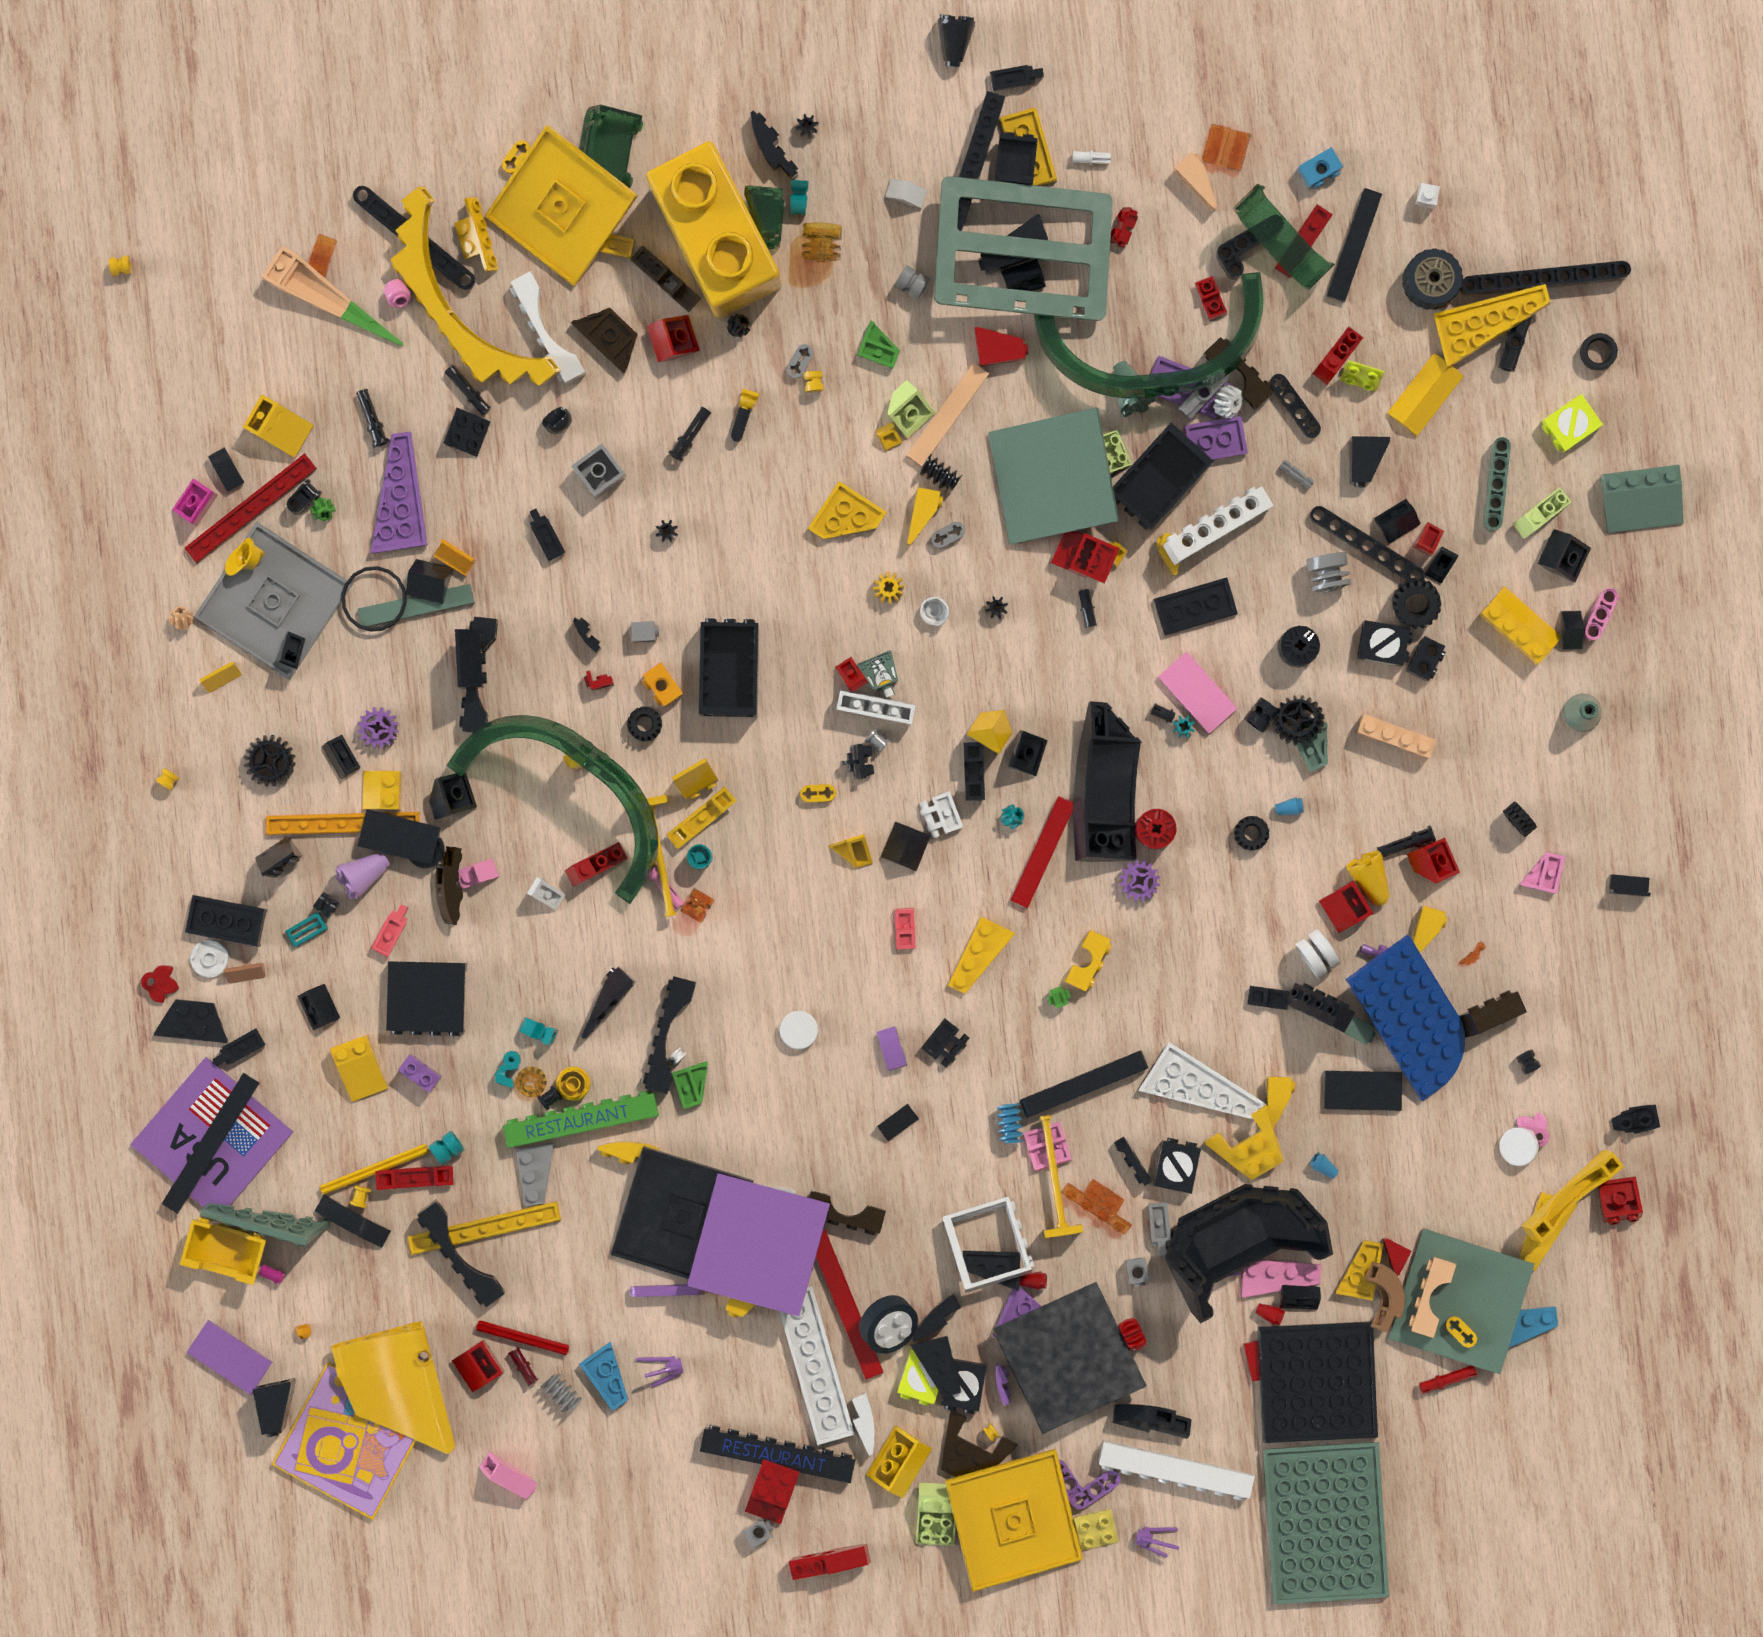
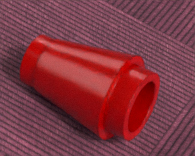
M1039 1271L1020 1276V1286L1037 1290L1046 1289L1047 1274Z
M1259 1303L1255 1314L1274 1326L1275 1324L1280 1326L1285 1311L1281 1310L1280 1307Z

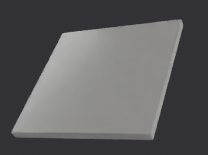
M256 521L246 538H251L254 545L264 551L263 558L254 569H242L233 576L227 575L224 570L193 618L285 678L291 680L297 669L284 665L276 659L282 649L286 633L289 631L306 638L298 665L299 668L341 604V594L347 580ZM350 583V584L348 585V588H347V591H346L345 596L347 595V593H348L349 590L351 589V587H352V585H353L352 583Z

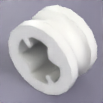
M681 1047L668 1058L669 1061H673L674 1066L687 1054L681 1051Z

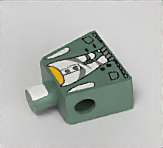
M891 650L857 664L873 691L881 689L885 699L895 695L891 684L897 682L898 677Z

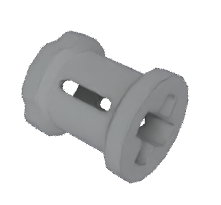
M875 728L865 739V742H869L880 753L890 740L885 739L877 732L878 729Z

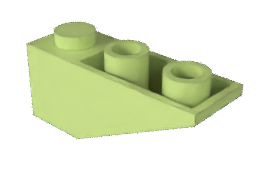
M1559 487L1514 522L1513 525L1525 539L1569 505L1571 501Z

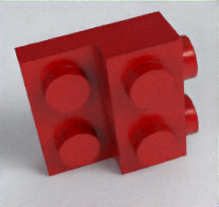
M1636 1176L1608 1180L1598 1186L1601 1202L1600 1208L1604 1223L1608 1222L1609 1225H1617L1620 1223V1220H1628L1629 1223L1639 1221V1218L1643 1215Z

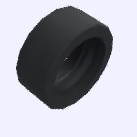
M1604 333L1592 334L1584 340L1580 348V357L1584 365L1591 370L1597 371L1604 370L1612 365L1618 354L1616 342L1612 337ZM1594 341H1603L1609 346L1610 355L1602 363H1596L1588 356V347Z

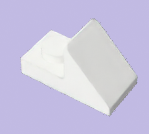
M538 877L527 892V894L554 910H557L566 895Z

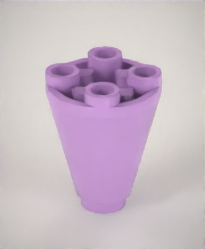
M383 853L379 855L373 854L338 865L335 869L337 873L335 876L341 885L344 883L347 888L345 890L350 900H353L354 898H359L387 870L390 864Z

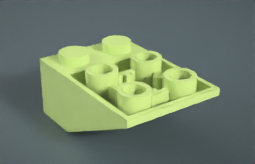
M1118 430L1104 434L1110 474L1131 466L1132 463Z
M919 1483L916 1544L954 1546L956 1524L946 1484Z

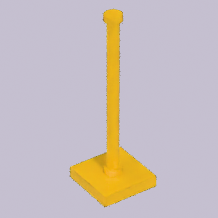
M668 795L628 802L630 810L644 808V811H647L665 902V917L677 915L673 908L654 811L656 809L655 805L669 803Z
M1051 1115L1039 1117L1043 1125L1058 1220L1057 1228L1043 1230L1044 1238L1082 1233V1224L1068 1226V1222L1066 1223L1049 1120Z

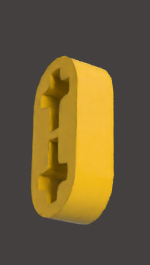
M517 141L503 159L502 167L506 173L513 174L529 151L530 146L526 141ZM525 145L526 153L521 152L519 156H516L519 152L517 147ZM516 158L514 162L515 168L507 169L506 163L512 162Z
M830 784L806 785L801 789L800 797L808 803L829 802L836 797V789ZM829 787L833 794L830 795V798H826L825 795H819V792L825 791ZM810 788V791L817 792V795H812L811 799H807L806 796H803V792Z
M1451 1316L1447 1319V1330L1464 1347L1469 1348L1476 1344V1334L1459 1317ZM1451 1320L1454 1322L1456 1320L1459 1321L1458 1326L1462 1329L1460 1332L1455 1328L1452 1330L1449 1328ZM1463 1331L1467 1335H1473V1342L1471 1344L1463 1342L1465 1340L1461 1335Z

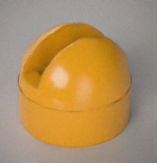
M310 1324L295 1327L296 1334L300 1339H308L310 1337Z

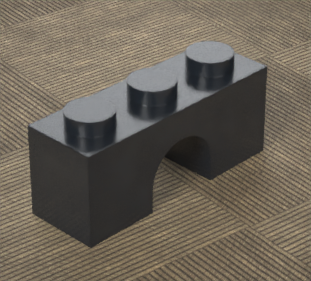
M980 742L963 743L965 801L985 800L983 744Z

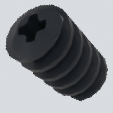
M931 453L921 467L920 475L923 476L927 473V480L933 477V484L935 485L940 482L939 488L942 489L946 486L945 492L948 493L956 487L963 475L956 477L957 470L950 473L951 466L944 469L945 462H941L938 465V458L936 457L931 460Z

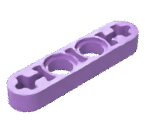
M687 1284L630 1287L631 1297L705 1294L704 1290L689 1287Z

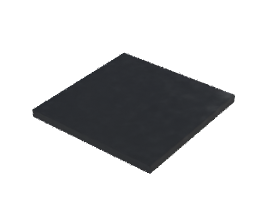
M643 1146L611 1255L689 1279L718 1173L752 1183L754 1180Z
M1097 1282L992 1329L1042 1435L1147 1386Z

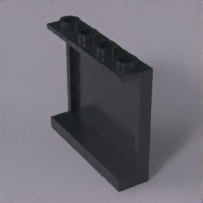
M388 961L386 1031H391L392 1035H403V1031H410V1035H422V1031L430 1032L429 1035L441 1036V1032H449V1036H460V1032H465V972L467 971V963Z

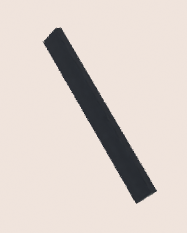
M246 1073L241 1075L161 1203L162 1205L179 1214L260 1082Z

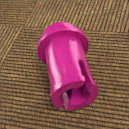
M265 1264L259 1272V1276L273 1281L275 1285L277 1283L281 1284L285 1276L282 1270L277 1271Z

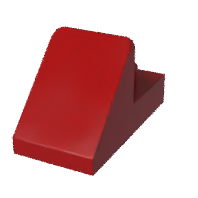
M852 657L835 666L851 692L868 683Z

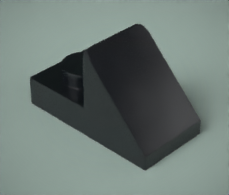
M288 631L285 635L282 649L276 657L277 661L297 669L306 638Z

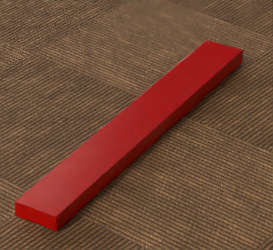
M304 453L184 548L193 560L198 563L317 468Z
M825 1229L822 1232L816 1259L867 1380L884 1373L876 1352L868 1346L860 1335L859 1324L862 1317Z

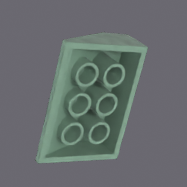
M1679 465L1609 473L1600 476L1607 533L1683 524L1682 481Z

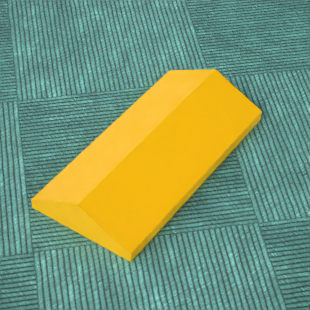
M1433 353L1387 414L1417 437L1464 376L1453 366L1447 369L1445 360Z

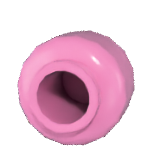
M401 279L391 280L384 287L385 297L392 307H404L411 299V292Z

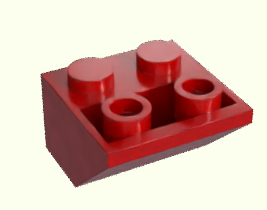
M1354 881L1348 882L1319 900L1338 934L1374 914Z
M484 1339L451 1360L472 1393L505 1372Z

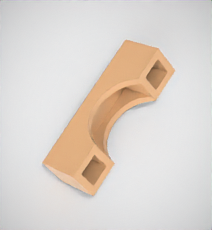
M1366 714L1361 716L1356 730V734L1396 746L1425 759H1430L1437 741Z
M1433 1257V1260L1429 1259L1426 1271H1429L1427 1279L1423 1278L1420 1287L1423 1293L1421 1297H1417L1414 1306L1418 1309L1416 1315H1412L1409 1326L1412 1327L1411 1331L1434 1338L1439 1318L1430 1309V1296L1437 1286L1451 1283L1456 1263Z

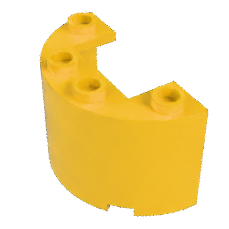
M204 1217L192 1220L179 1265L197 1270L205 1269L233 1277L236 1281L254 1285L266 1244L265 1236L257 1232L250 1233L241 1227L237 1229L227 1226L223 1222H220V1224L209 1222L210 1219Z

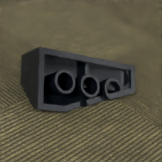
M619 966L616 969L612 967L606 974L608 978L602 987L581 1036L583 1039L589 1036L636 983Z

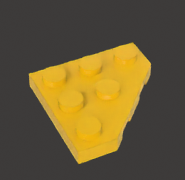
M838 481L807 529L823 540L877 529L887 512Z

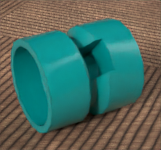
M702 844L692 846L687 853L688 863L693 868L699 870L707 868L713 859L711 850Z
M452 1131L442 1136L441 1141L436 1140L429 1145L431 1152L442 1166L452 1160L451 1156L456 1157L465 1151L463 1145Z

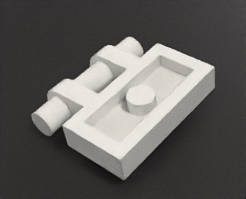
M950 791L933 797L934 805L931 807L928 806L926 800L919 803L922 809L920 812L926 819L927 830L931 832L932 838L940 836L938 828L943 827L946 834L963 827ZM937 811L940 822L935 823L932 812Z

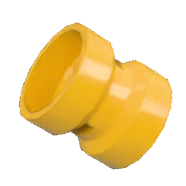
M129 255L122 256L119 260L116 257L109 258L112 277L119 276L120 272L125 275L132 274Z
M822 371L804 372V379L806 380L805 392L824 391V384L821 383L823 378Z

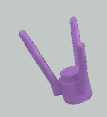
M675 1356L636 1358V1361L669 1362L666 1363L667 1368L645 1374V1378L668 1372L669 1376L653 1383L652 1387L679 1377V1374L684 1373L681 1359H675Z
M1144 1526L1143 1530L1138 1529L1135 1544L1140 1545V1548H1145L1158 1555L1167 1557L1166 1553L1149 1545L1152 1543L1179 1550L1180 1547L1152 1539L1153 1534L1150 1532L1178 1531V1528H1149Z

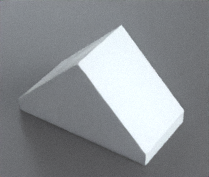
M890 179L885 198L922 209L927 190L910 181Z

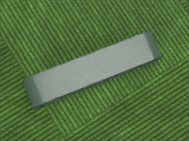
M1505 437L1497 438L1491 445L1483 526L1489 532L1498 530L1503 523L1511 443ZM1497 442L1505 444V451H1499L1496 448ZM1495 461L1503 463V470H1497L1494 467ZM1493 480L1501 482V489H1495L1492 486ZM1491 499L1499 501V508H1493L1490 505ZM1489 518L1497 520L1496 527L1489 526Z

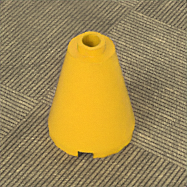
M1377 850L1361 855L1362 858L1359 860L1354 858L1347 863L1346 869L1371 903L1382 906L1388 902L1390 893L1383 856Z

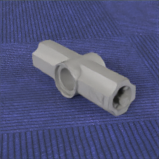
M1217 366L1178 408L1179 411L1191 420L1230 377ZM1199 390H1208L1209 396L1207 398L1200 397Z

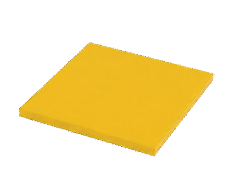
M546 125L484 217L567 282L576 286L639 195L552 127Z
M1056 1449L945 1480L973 1592L1083 1560Z

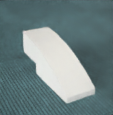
M866 1392L852 1398V1402L859 1415L853 1419V1423L870 1456L873 1454L875 1427L871 1405Z

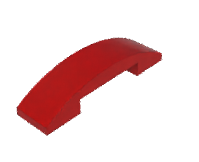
M453 1166L375 1171L376 1190L454 1185Z

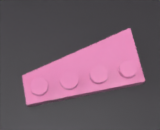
M1259 1260L1243 1268L1241 1298L1281 1291L1283 1285L1310 1286L1320 1284L1321 1264Z

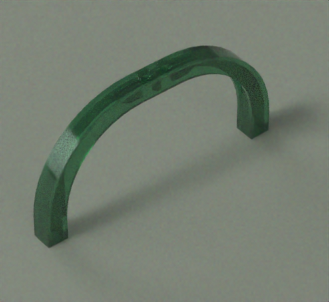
M1261 273L1241 274L1244 315L1241 326L1229 346L1214 359L1188 370L1136 376L1110 374L1089 366L1071 352L1058 333L1054 316L1033 314L1036 334L1042 349L1051 363L1069 380L1092 392L1118 398H1154L1161 395L1173 396L1179 393L1195 391L1226 377L1236 369L1251 351L1262 322L1264 299Z
M512 715L494 719L476 729L459 746L446 765L461 777L471 768L480 752L487 746L504 739L526 738L546 743L562 751L601 780L616 795L630 819L634 833L635 849L630 870L615 894L628 904H631L650 878L658 855L656 821L647 798L634 779L605 752L595 747L592 742L586 740L572 729L549 719L530 715Z

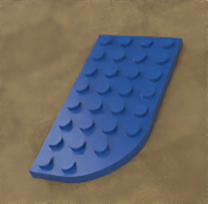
M1406 935L1345 980L1420 1100L1424 1101L1447 1084L1457 1071L1464 1054L1465 1031L1456 1010L1411 937Z

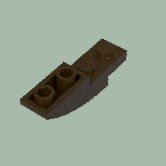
M446 846L444 864L436 865L435 887L438 907L444 923L457 925V921L460 918V902L463 899V887L456 886L459 879L458 870L459 863L462 860V848Z

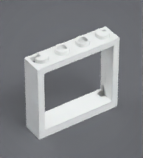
M1009 1196L942 1217L965 1293L1032 1273L1033 1260L1031 1255L1027 1256L1025 1249L1028 1248L1026 1238L1021 1237L1020 1231L1023 1228L1020 1219L1016 1220L1014 1212H1017L1014 1201L1010 1202ZM1005 1207L1024 1267L971 1284L952 1223Z

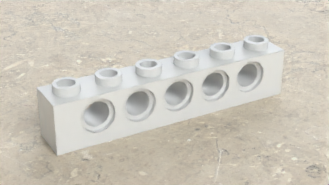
M1261 486L1258 489L1255 487L1250 488L1245 492L1246 496L1241 499L1237 496L1230 500L1229 503L1231 505L1218 507L1214 510V515L1209 517L1206 514L1198 519L1199 523L1193 526L1191 523L1182 529L1183 533L1177 536L1174 533L1166 538L1167 542L1163 547L1173 564H1178L1273 507L1274 505L1263 487ZM1245 501L1251 503L1252 509H1248L1245 506ZM1229 511L1236 513V519L1230 516ZM1214 520L1220 522L1221 528L1215 527ZM1198 529L1204 531L1205 537L1199 536ZM1182 539L1189 541V547L1183 545Z

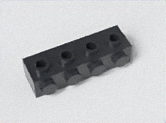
M1297 983L1294 984L1285 1001L1287 1005L1345 1033L1355 1014L1354 1011L1349 1009V1004L1342 1000L1337 1003V998L1329 994L1325 997L1326 993L1318 989L1313 991L1314 988L1306 983L1303 986Z

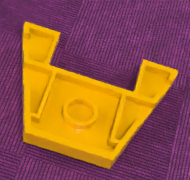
M1267 1105L1262 1106L1251 1114L1261 1131L1233 1147L1229 1146L1220 1132L1209 1137L1204 1142L1205 1145L1250 1180L1281 1164L1284 1160Z

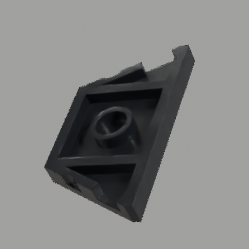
M175 999L154 1032V1036L228 1043V1038L223 1029L216 1005L209 1002Z

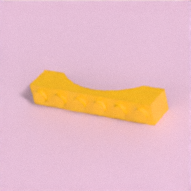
M1603 1149L1526 1220L1521 1227L1533 1241L1542 1243L1556 1230L1562 1218L1581 1198L1602 1183L1610 1180L1624 1165L1614 1152Z

